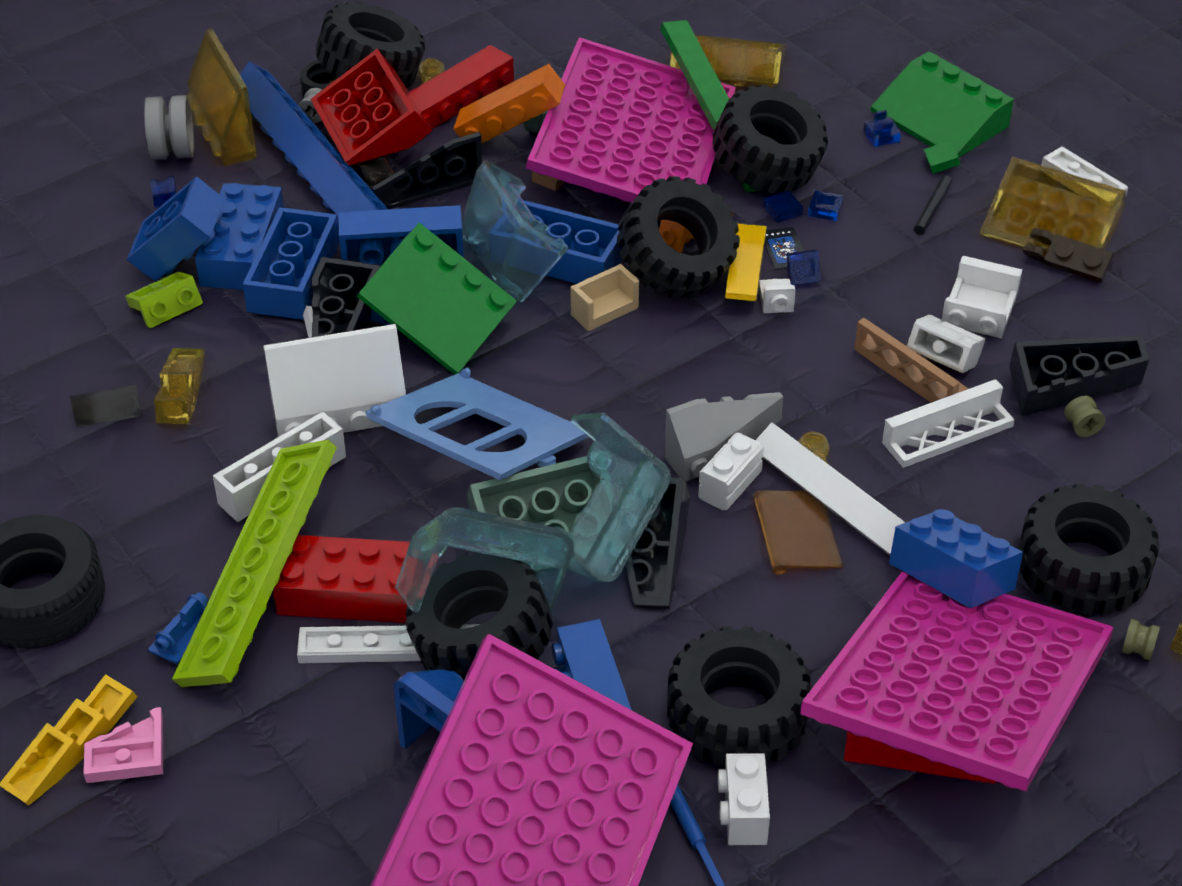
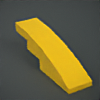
M738 224L739 231L736 235H739L740 243L736 250L737 256L729 266L725 298L756 301L767 226Z
M105 674L84 702L76 698L55 727L46 723L0 782V787L29 806L58 783L84 758V744L100 735H106L138 696L132 690Z

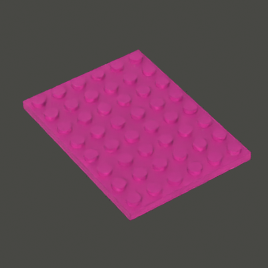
M579 37L562 76L565 88L560 104L548 110L528 157L525 169L535 171L540 175L563 180L568 184L582 186L597 193H604L625 202H633L646 185H651L653 181L660 178L667 180L670 176H679L683 181L687 177L695 179L696 184H707L716 154L712 143L714 130L682 70ZM721 83L730 99L736 87Z
M902 571L804 698L801 706V715L813 718L823 724H830L851 731L857 736H865L886 743L892 748L903 749L924 756L930 761L941 762L962 769L968 774L979 775L1000 782L1006 787L1027 791L1110 642L1114 627L1009 594H1003L970 609Z
M488 633L482 640L370 886H638L693 743Z

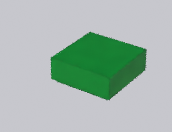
M951 140L924 149L925 157L933 174L960 165L958 155Z

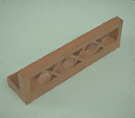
M863 318L857 322L854 350L932 403L968 389L867 319Z

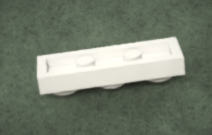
M1064 147L1056 149L1042 159L1041 167L1107 208L1127 196L1128 186Z

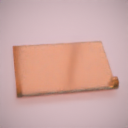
M757 491L754 493L753 498L774 574H784L787 568L843 567L828 514L822 503L806 491Z

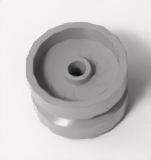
M188 95L172 96L169 101V114L166 102L162 96L147 97L145 99V134L149 155L152 160L167 159L170 154L171 145L173 153L178 159L193 158L194 131Z

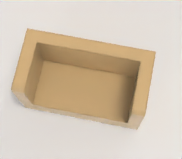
M622 264L570 287L571 315L587 331L639 308V280Z

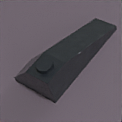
M477 132L447 142L373 186L374 194L387 209H393L483 182L481 134Z
M321 257L312 277V337L365 329L371 320L372 308L360 300L357 295L379 270L380 265Z
M616 476L612 508L618 527L619 539L623 549L635 607L670 609L687 527L690 493L684 478Z

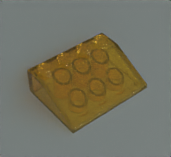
M206 29L187 81L189 94L186 95L189 97L191 111L193 110L197 126L201 125L205 140L210 141L213 155L215 157L219 156L223 165L228 166L257 158L248 91L213 29Z
M695 34L718 79L730 80L731 85L746 86V82L757 83V86L768 85V87L773 88V85L780 83L787 44ZM671 52L670 66L681 69Z
M1012 156L979 233L980 235L1020 248H1024L1025 244H1031L1041 247L1048 252L1049 245L1035 241L1029 236L1032 228L1049 231L1054 236L1058 234L1105 250L1124 211L1126 191Z

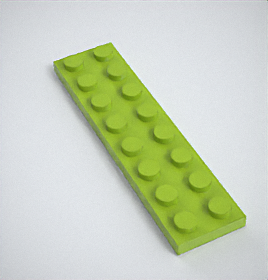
M323 440L280 448L172 678L180 687L231 683L237 674L239 664L253 639V633L260 617L266 610V604L274 586L280 579L283 566L293 550V544L301 527L306 521V515L313 500L318 495L324 475L331 466V460L337 449L331 441Z

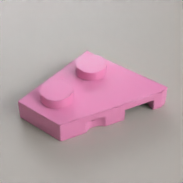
M161 707L150 710L149 718L133 726L126 722L114 728L111 733L100 735L84 744V777L86 783L163 774V713Z

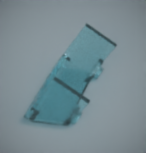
M604 412L573 415L570 421L594 440L587 454V463L590 470L600 478V481L571 532L568 533L559 527H549L546 529L541 524H510L507 530L545 560L596 582H611L620 575L670 483V472L664 462Z
M460 507L449 508L415 531L395 588L411 611L419 612L437 559L449 546L519 560L530 565L540 581L552 613L574 553V543L567 533L559 528Z

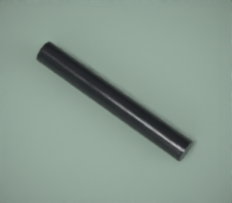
M942 176L914 227L916 234L923 235L952 183V179L949 176Z

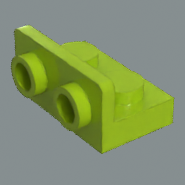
M179 271L125 296L128 306L141 311L146 326L150 328L203 303L193 276Z

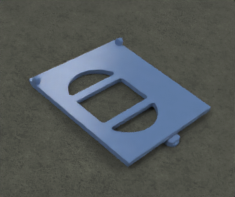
M469 368L462 369L460 373L380 406L374 405L370 410L365 411L366 416L373 422L498 480H502L535 463L539 467L556 464V458L553 454L590 437L591 430L470 378L471 371ZM438 407L458 408L423 424H418L415 420V416L418 413L427 409ZM473 414H478L505 426V428L467 445L459 444L434 432ZM517 434L522 435L526 441L524 445L511 451H483Z

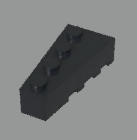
M1142 335L1015 342L1009 368L1021 416L1069 404L1080 396L1092 398L1140 385L1149 363V356Z

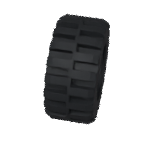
M347 2L345 5L341 3L332 7L324 16L315 52L322 68H326L327 73L332 77L336 76L339 78L378 49L395 69L407 89L415 82L425 51V41L417 26L409 23L407 18L396 15V12L387 11L377 5L370 6L367 3L360 2L355 4L354 2Z
M753 85L737 91L728 100L714 129L712 143L719 163L724 164V170L729 175L733 174L736 177V181L741 184L746 183L750 185L751 189L756 191L762 189L765 190V193L774 194L776 191H779V194L791 192V190L795 191L802 188L804 184L811 180L827 150L828 134L824 121L820 120L821 117L818 111L812 109L810 103L805 99L801 100L798 98L796 93L792 91L788 93L778 86L770 88L768 85H759L755 88ZM764 136H767V137H769V138L775 140V141L778 142V143L772 142V141L768 140L767 138H765Z
M670 176L667 180L660 178L653 181L651 185H646L623 214L624 216L618 226L620 233L617 236L618 247H623L619 254L622 261L628 263L627 269L640 279L639 283L645 288L650 286L654 289V293L661 296L664 293H668L670 298L680 299L682 295L685 298L696 297L698 293L703 294L709 290L734 262L737 256L736 250L740 243L739 235H736L739 231L736 220H732L734 213L730 206H725L722 202L724 198L719 193L715 195L711 192L710 186L704 183L701 185L696 184L695 179L687 177L683 181L679 176ZM669 220L684 226L695 238L699 255H685L672 249L661 237L657 221Z
M1075 484L1073 488L1062 486L1054 489L1053 493L1049 491L1039 497L1038 501L1034 502L1028 509L1018 549L1023 552L1019 570L1023 579L1029 581L1028 586L1036 595L1042 594V599L1050 605L1055 603L1061 606L1063 611L1071 613V610L1081 612L1080 615L1091 616L1092 613L1099 612L1100 616L1112 614L1114 609L1119 612L1130 607L1131 603L1137 602L1143 596L1144 591L1148 589L1159 552V534L1155 525L1152 524L1153 520L1145 510L1140 511V505L1132 498L1130 500L1125 499L1121 492L1116 490L1110 492L1104 490V486L1094 485L1093 488L1085 487V484ZM1065 543H1089L1102 548L1110 556L1095 557L1084 555L1072 550Z
M483 550L474 551V555L466 556L465 554L456 556L455 561L448 564L445 561L437 566L435 573L431 574L429 572L422 579V586H417L412 593L411 601H409L405 615L407 619L405 624L417 654L427 670L445 669L455 671L465 680L482 640L488 633L538 660L545 650L543 645H548L552 634L553 616L535 571L530 565L524 563L522 559L511 554L507 556L506 553L500 551H493L492 554H488ZM499 611L494 617L478 626L460 629L467 621L480 614Z
M732 626L721 627L720 631L715 633L713 630H709L700 635V640L694 638L684 645V651L681 650L673 659V666L669 669L667 717L669 718L671 731L693 743L691 748L693 749V756L703 762L707 759L713 761V766L724 769L726 754L765 753V763L768 766L769 760L772 759L775 763L787 755V750L790 752L795 749L800 743V737L804 735L807 727L808 717L801 715L802 701L811 691V677L799 653L795 650L791 652V645L781 638L777 641L770 632L762 630L761 633L755 632L753 627L742 626V629H732ZM741 686L759 692L769 701L754 708L736 709L721 705L713 700L709 694L720 688Z

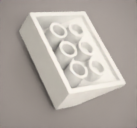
M395 324L264 345L278 437L322 411L343 428V433L380 427L382 425L370 420L366 416L365 411L370 410L374 405L380 406L406 395Z

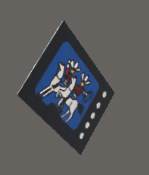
M794 227L766 230L765 246L775 269L810 264Z

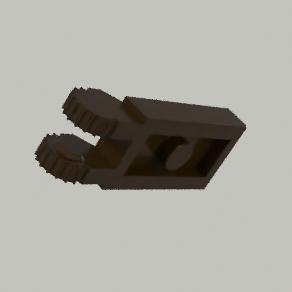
M1032 228L1029 236L1035 241L1049 245L1048 252L1041 247L1031 244H1025L1022 251L1028 257L1044 262V265L1102 283L1113 258V252L1058 234L1054 236L1049 231Z

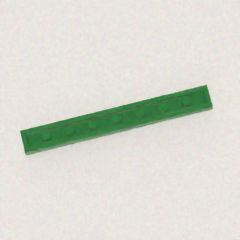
M688 21L662 22L660 31L714 130L729 97ZM742 184L746 192L756 191L751 189L750 185Z

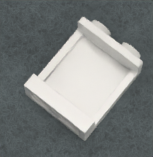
M962 256L950 297H947L944 302L942 322L946 321L964 330L1002 339L1018 295L1022 269Z

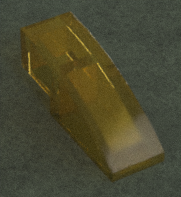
M172 349L160 373L161 387L154 399L156 423L189 424L200 388L205 349Z

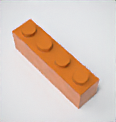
M547 64L460 109L453 130L459 137L479 132L482 144L559 105L565 83L550 64Z

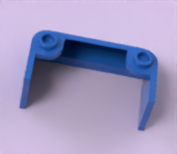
M445 669L407 672L394 683L401 747L404 749L409 747L430 727H434L441 732L464 682L458 673Z

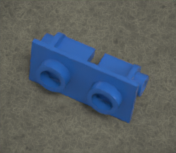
M197 592L196 595H190L185 606L179 611V614L173 618L163 631H159L156 634V640L148 648V652L178 665L207 606L208 598L200 592Z

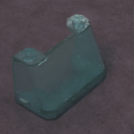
M484 160L476 171L463 214V239L471 244L496 284L513 298L523 302L569 248L563 239L559 237L555 239L547 235L546 233L549 229L547 225L535 219L519 196L526 188L521 179Z

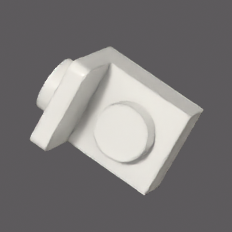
M790 279L759 280V295L763 313L794 312L796 291L795 286L790 284Z

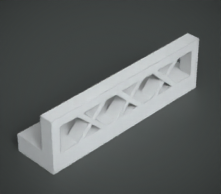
M995 379L885 419L882 443L899 464L905 468L1014 426L1015 419L1000 404L1003 386ZM994 413L1000 420L992 422L981 418L982 416ZM962 424L974 427V430L964 432L955 430L954 427ZM931 435L947 437L942 442L926 440ZM910 445L918 447L919 450L906 455L900 447Z

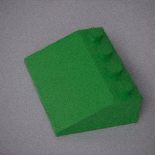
M928 51L907 65L873 103L870 111L931 147L951 140L958 158L1009 127L1014 99Z
M420 222L404 238L357 295L360 300L390 324H395L400 332L454 375L462 370L517 302L511 295Z

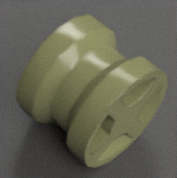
M1089 396L1075 398L1064 410V416L1073 424V430L1080 437H1089L1096 434L1103 428L1106 422L1105 416L1097 409L1095 401Z
M1131 618L1122 653L1129 655L1134 652L1140 654L1143 659L1150 661L1160 626L1151 625L1147 627L1141 625L1139 620Z

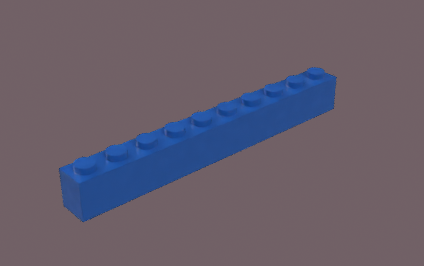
M249 61L231 86V89L238 96L236 100L250 110L248 115L261 124L260 129L265 134L273 138V145L285 152L284 158L298 168L297 174L310 182L309 188L324 199L322 204L337 214L338 223L339 212L387 210V207L350 165H347L342 155L273 75Z

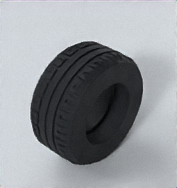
M27 515L1 523L0 643L18 648H39L56 644L84 628L99 610L105 592L103 571L97 548L91 536L75 523L49 515ZM38 573L57 574L50 581L37 587L28 589L10 588L14 583L29 575Z

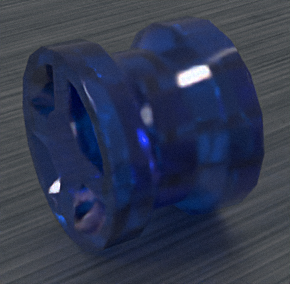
M174 176L167 177L166 180L161 181L157 178L150 179L155 208L162 206L177 193Z

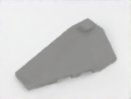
M780 392L748 395L744 400H733L731 396L721 397L720 402L709 403L706 399H695L667 409L665 459L680 478H684L685 482L699 477V472L728 443V440L735 433L739 432L755 440L771 422L774 424L779 422L782 418L783 395Z

